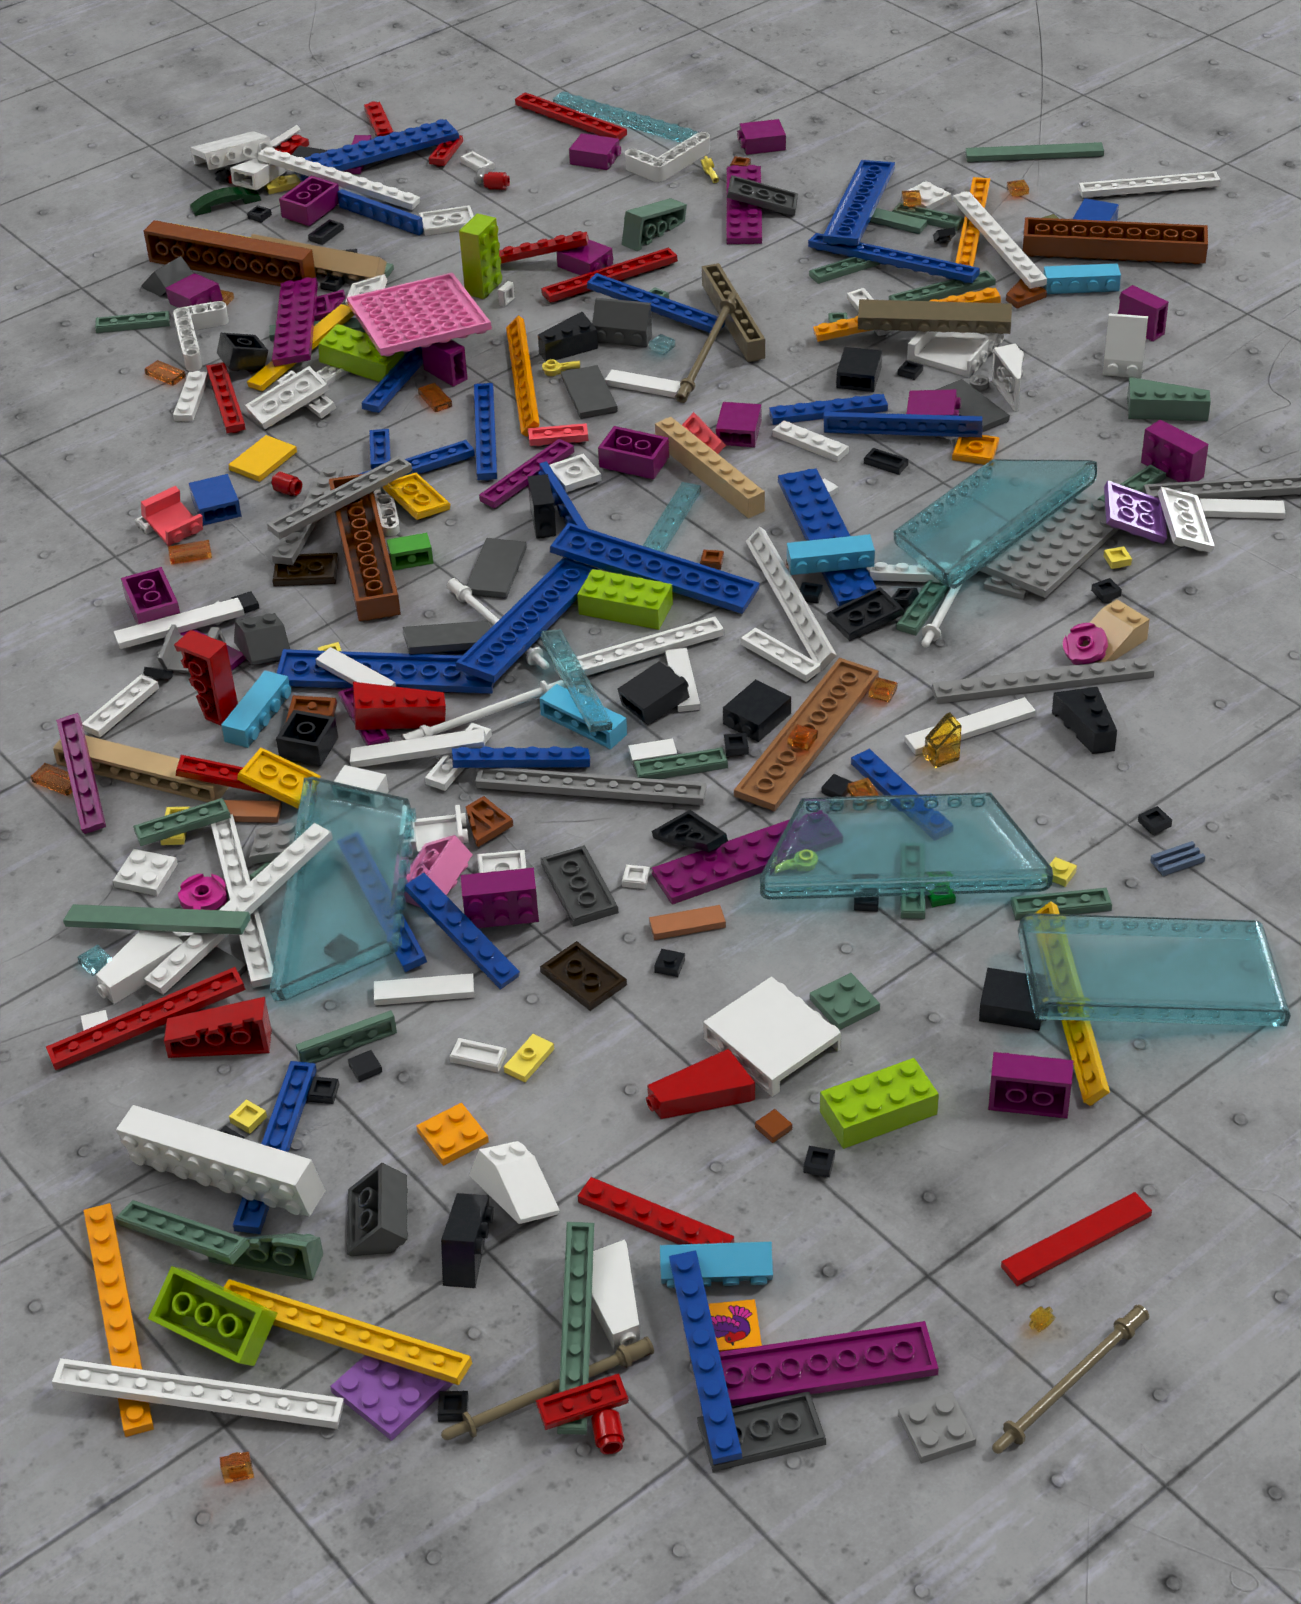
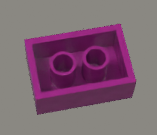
M315 176L308 177L279 198L281 216L290 221L310 226L339 204L337 194L339 184Z
M1160 419L1145 429L1141 463L1146 466L1152 465L1164 471L1167 477L1177 482L1199 481L1204 478L1209 444Z
M613 426L598 447L599 467L647 479H655L669 459V438Z
M162 567L121 578L125 599L137 625L180 613L178 601Z
M534 867L460 875L464 914L478 929L539 922Z
M993 1052L988 1110L1068 1119L1073 1060Z

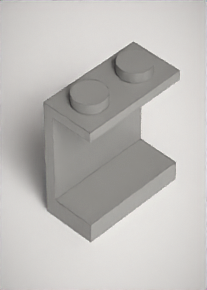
M174 624L171 625L169 632L165 636L163 647L158 653V660L163 669L178 673H190L188 668H184L181 663L183 659L181 651L177 652L174 646L183 637ZM211 627L208 636L226 642L220 628Z

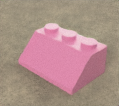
M456 835L425 843L392 892V895L420 907L405 891V885L422 873H425L447 895L457 884L459 875L468 867V861L473 854Z

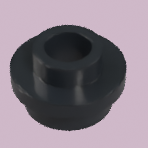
M223 168L215 172V180L221 183L228 180L231 172L227 168Z

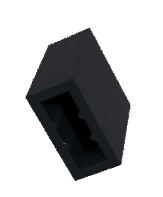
M844 347L836 373V388L874 392L882 368V350Z
M548 474L528 476L530 511L536 538L556 536L554 501Z
M660 661L617 689L621 704L647 725L690 697L687 689L689 685L686 679L682 676L679 677L671 667H666Z
M755 679L723 707V724L739 733H746L747 737L760 742L791 714V696Z
M987 968L980 1002L979 1021L1040 1031L1041 1021H1046L1048 1006H1044L1045 1002L1050 1003L1052 988L1047 987L1048 977Z

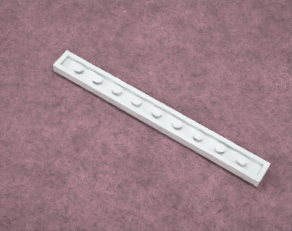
M265 147L258 153V160L309 177L315 176L339 184V187L413 210L420 203V197L413 193L403 192L395 187H388L379 182H372L364 177H357L349 172L326 167L318 162L305 160L302 157H295L287 152L277 151L272 147Z
M961 192L960 194L953 195V202L1030 289L1047 285V278L970 192Z
M758 527L746 540V543L813 661L821 664V670L823 671L837 654L766 531Z
M233 814L230 815L231 818L211 824L230 900L250 882ZM257 908L250 914L251 919L243 934L239 935L252 988L277 983Z
M314 823L220 910L245 911L252 914L333 839L331 831ZM193 933L144 978L146 984L164 995L229 934Z
M60 1358L52 1380L53 1389L334 1429H338L344 1407V1398L62 1358Z

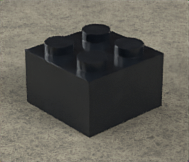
M220 332L217 354L229 370H247L255 373L265 367L268 349L256 335Z
M293 710L276 737L279 756L289 761L322 766L338 739L336 718Z

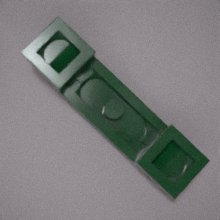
M226 187L199 197L190 205L193 214L198 216L211 213V206L239 199H242L244 204L261 201V197L253 189Z

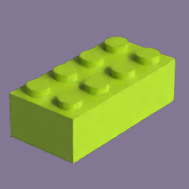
M477 213L459 230L464 288L470 296L485 299L502 282L501 258L499 255L500 243L498 242L496 218Z
M336 324L319 342V362L380 382L404 356L403 351L396 352L392 356H381L366 333Z
M594 569L591 570L577 594L579 615L656 630L660 629L673 605L672 584Z
M911 1058L820 1091V1113L842 1148L845 1149L937 1115L939 1093L916 1059Z
M171 1266L148 1319L239 1364L255 1366L278 1313L189 1270Z

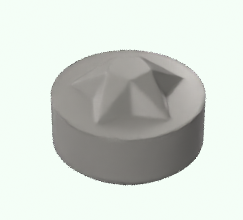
M974 375L970 378L969 385L977 391H984L989 387V379L984 375Z

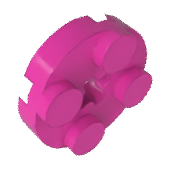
M1081 623L1070 629L1071 633L1067 637L1065 635L1063 639L1064 652L1074 665L1090 664L1097 660H1102L1106 655L1108 639L1105 631L1101 627H1096L1093 623ZM1086 640L1088 641V643H1090L1089 645H1087V646H1085V647L1080 646V645H1083V643H1084L1083 641H1086Z
M196 874L184 880L180 885L181 890L178 892V897L183 909L216 910L227 903L225 882L217 875L211 874V877H204L203 874Z

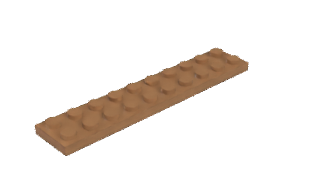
M838 658L734 789V797L776 811L879 678V671Z

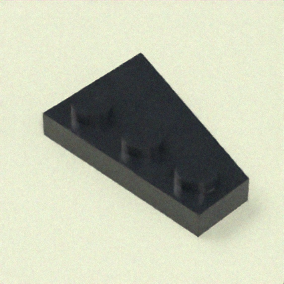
M692 810L686 811L651 831L654 839L706 852L716 850L728 842L725 832Z

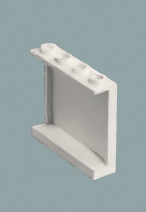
M252 131L193 146L190 149L195 165L207 162L208 170L258 158L259 152L265 147H272L269 136Z
M919 331L908 343L907 360L969 378L986 361L987 357L994 352V348L1003 342L1005 334Z
M772 976L703 1022L704 1039L719 1052L729 1049L754 1082L772 1097L780 1092V1081L828 1047L832 1046L836 1051L841 1050V1032L839 1029L827 1022L819 1012L812 1010L800 997H796L783 983H779Z

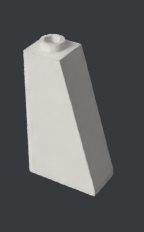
M258 158L230 168L233 185L253 190L260 189L289 171L260 161Z
M140 930L96 974L98 981L97 991L102 998L105 999L107 997L113 1004H116L145 986L144 978L173 953L183 941L170 931Z
M625 1239L593 1251L591 1307L614 1351L622 1344L627 1346L640 1340L639 1320Z

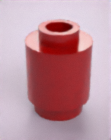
M489 172L484 174V187L492 190H506L507 186L510 185V177L507 176L506 172Z
M278 472L271 480L274 491L289 496L299 495L302 490V481L298 477L284 472Z
M606 1409L595 1413L591 1417L596 1446L603 1454L619 1452L623 1448L625 1440L619 1412L613 1409Z

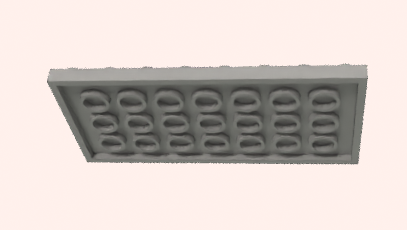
M1058 485L975 558L972 568L991 576L996 575L1003 578L1005 582L1015 583L1021 586L1022 589L1046 598L1110 539L1119 528H1113L1106 524V510L1103 501Z

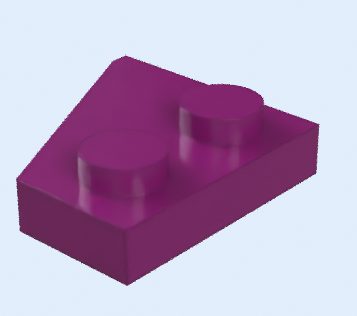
M344 289L317 296L315 321H321L343 303L346 297Z

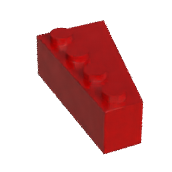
M190 630L174 646L177 652L181 651L183 659L181 663L190 672L189 682L198 691L196 698L205 719L221 726L238 705L227 644Z
M353 682L355 730L419 728L422 725L432 727L445 722L446 704L444 692Z
M265 997L167 1018L164 1043L168 1058L270 1053L272 1029Z

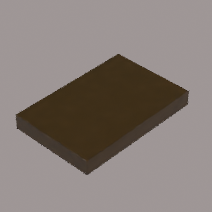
M338 553L299 554L293 565L275 563L272 580L273 587L336 584Z
M577 941L540 966V972L589 1011L627 985L625 977Z

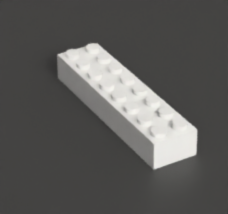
M132 1105L116 1129L121 1138V1143L126 1147L130 1155V1159L137 1165L142 1166L145 1164L159 1172L167 1171L181 1179L189 1178L203 1186L211 1185L225 1193L233 1192L251 1201L255 1199L264 1202L272 1208L276 1206L284 1208L294 1215L302 1214L310 1217L325 1193V1188L311 1159Z

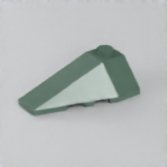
M287 1233L245 1237L250 1246L233 1265L209 1256L208 1259L211 1263L313 1280L323 1257V1249L320 1237L311 1234Z

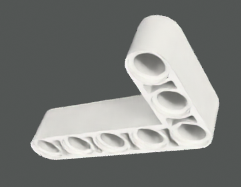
M699 132L659 157L638 149H628L625 151V168L627 171L654 182L665 181L710 152V135L706 132Z
M216 301L180 307L173 311L186 370L197 371L202 368L195 330L222 326L229 322L225 302Z

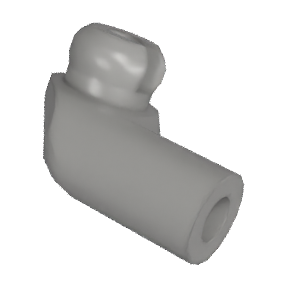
M479 168L474 182L477 185H481L484 174L493 172L491 168Z

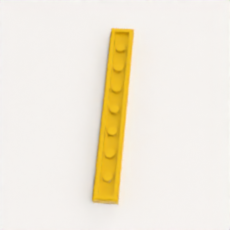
M340 304L314 326L312 350L319 345V342L336 324L343 325L354 316L349 306ZM271 361L247 381V385L250 388L264 391L296 363L274 366Z

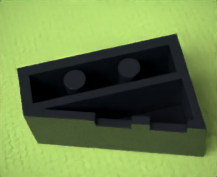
M580 312L538 334L539 354L546 362L550 359L559 360L598 349L597 329L586 315Z
M1098 687L1054 692L1052 714L1055 717L1059 716L1064 721V726L1067 729L1071 728L1076 733V738L1092 754L1115 751L1117 729Z
M456 1194L441 1238L443 1286L476 1288L485 1239L488 1238L489 1223L493 1222L494 1208L489 1206V1195Z

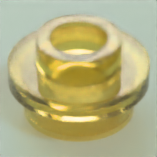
M1040 1306L1029 1316L1031 1319L1029 1323L1031 1329L1035 1328L1038 1332H1041L1055 1320L1056 1317L1052 1314L1053 1309L1050 1306L1045 1309Z

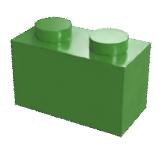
M427 533L386 540L393 571L433 564L432 547Z

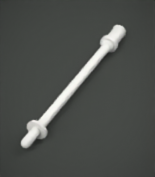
M973 542L969 550L964 553L962 558L964 564L933 622L923 627L922 635L924 638L921 644L924 648L929 647L932 641H936L941 637L939 627L969 573L973 560L984 550V546L980 542Z
M455 578L448 581L447 589L456 595L458 601L467 602L492 625L499 621L494 614L472 596V590L468 586H464ZM529 647L524 652L527 655L526 660L529 665L537 664L544 670L549 668L550 665L543 658L544 654L541 648L535 647L532 649Z
M544 680L540 681V687L432 727L422 725L417 730L402 734V740L439 734L543 696L556 684L565 687L566 682L565 680H559L547 685Z

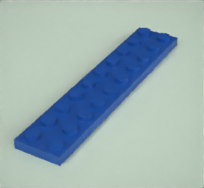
M440 119L434 123H425L416 128H407L405 131L392 132L390 135L383 137L377 136L372 140H362L357 144L344 145L338 149H329L324 153H314L309 157H305V160L318 162L323 166L344 171L459 139V133L446 119ZM294 172L301 182L309 177Z
M860 161L823 235L824 243L831 245L846 244L847 246L859 245L895 170V162Z
M817 468L778 475L780 488L806 541L850 536ZM867 568L822 572L838 607L877 589Z
M569 522L550 546V553L616 574L672 584V592L741 614L744 613L759 590V582Z
M563 557L456 662V670L495 683L578 599L577 594L591 570L600 569Z
M283 649L277 674L288 676L290 686L353 687V684L316 664V658L325 651ZM339 651L394 681L396 687L437 692L493 693V682L456 670V662L462 657L461 655H410L404 653Z

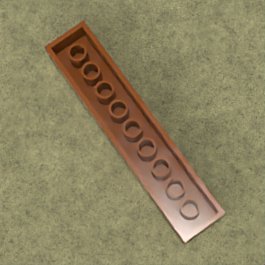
M1025 217L1023 252L1030 257L1046 256L1050 258L1055 256L1083 259L1098 258L1101 260L1118 259L1120 261L1137 260L1139 262L1155 261L1158 263H1206L1208 225Z
M156 220L143 230L149 262L166 265L181 256L191 270L280 287L281 283L286 281H299L307 277L316 278L312 249Z
M363 474L329 479L330 491ZM371 492L334 511L359 621L401 615L398 591L374 493Z

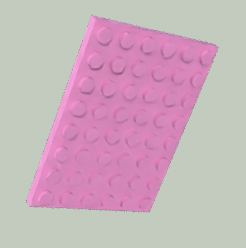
M453 272L347 297L349 307L381 356H392L400 351L409 352L416 347H429L437 342L446 343L450 339L466 338L474 333L483 334L487 330L492 329L490 320Z

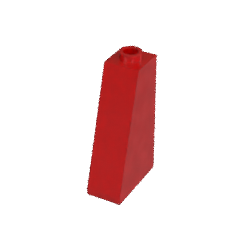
M726 1049L647 1085L648 1097H646L649 1109L652 1112L655 1111L660 1119L751 1102L755 1100V1082L733 1053Z

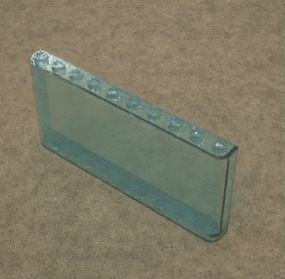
M1037 913L1025 915L1020 920L1017 931L1036 1019L1256 1026L1288 1025L1291 1016L1264 926L1259 921Z

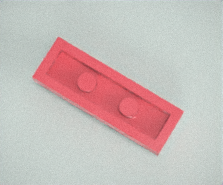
M694 412L682 424L683 427L717 454L726 446Z
M587 423L528 428L530 446L548 445L558 439L568 443L588 441Z

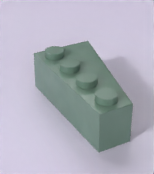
M669 198L627 210L624 216L621 245L638 252L644 244L649 245L655 237L660 238L666 230L670 231L685 222L687 204Z
M1129 377L1127 393L1128 419L1208 421L1211 404L1210 390Z

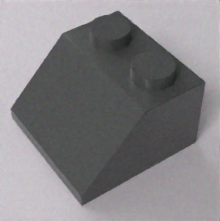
M180 256L154 271L141 286L143 289L161 297L166 294V287L190 276L193 272Z
M275 613L252 618L247 617L235 621L234 643L251 665L280 660L283 649H290L284 624Z

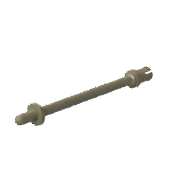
M731 292L727 299L721 301L720 308L722 310L688 377L683 378L680 382V388L675 395L678 402L685 403L690 392L695 389L694 380L728 313H733L736 309L734 304L737 297L736 292Z
M1138 1304L1123 1318H1118L1113 1324L1114 1331L1016 1423L1008 1420L1003 1424L1005 1433L992 1445L993 1452L1000 1454L1013 1442L1019 1445L1025 1442L1024 1431L1120 1340H1130L1135 1335V1330L1149 1319L1148 1311Z
M646 1336L630 1345L625 1346L622 1344L618 1346L614 1355L589 1365V1378L618 1365L628 1368L632 1366V1362L654 1354L651 1340ZM560 1379L471 1417L468 1412H464L462 1414L464 1421L444 1429L441 1436L447 1441L469 1432L470 1436L474 1438L477 1436L476 1428L528 1406L538 1399L559 1392Z

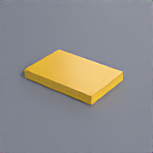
M265 435L228 464L229 470L260 482L297 453V447Z
M417 473L400 477L383 486V489L416 520L450 510L451 504Z
M261 747L238 773L237 780L297 809L321 779L320 775Z

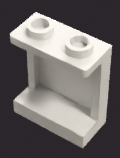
M455 805L456 814L420 819H414L413 809L404 810L409 859L416 858L425 843L456 835L463 844L469 843L467 829H462V827H467L466 814L460 812V805Z

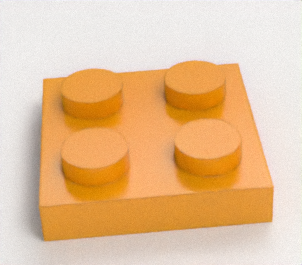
M462 1102L416 1125L418 1134L443 1166L489 1143L488 1135Z

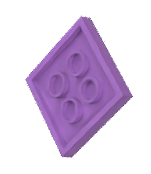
M1107 481L1104 486L1106 524L1113 528L1127 531L1132 535L1142 536L1152 542L1164 544L1167 539L1166 519L1159 498Z
M365 1355L330 1387L331 1392L336 1397L344 1398V1403L392 1441L439 1398V1391H446L453 1383Z

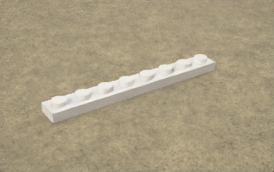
M1216 171L1083 182L1079 183L1078 190L1082 198L1090 199L1099 196H1125L1134 193L1144 194L1145 192L1159 193L1169 190L1212 188L1220 186V178Z
M711 617L555 663V670L561 680H565V682L663 654L665 650L679 649L724 636V628L716 617Z

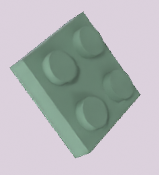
M852 973L810 992V1001L839 1030L880 1010V1003Z

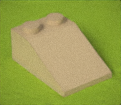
M1118 599L1103 607L1090 623L1095 624L1096 627H1101L1105 631L1108 647L1105 651V657L1094 663L1115 661L1146 641L1150 619ZM1086 640V641H1083V642H1084L1083 645H1080V646L1085 647V646L1089 645L1090 643H1088V641Z

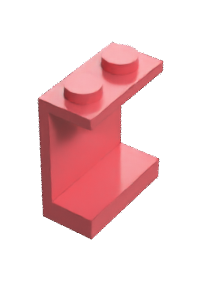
M176 485L141 501V516L168 546L203 530V516L201 514L193 516L180 502V490Z

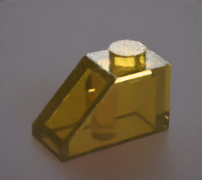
M951 712L946 713L925 737L923 755L935 768L960 759L962 726Z

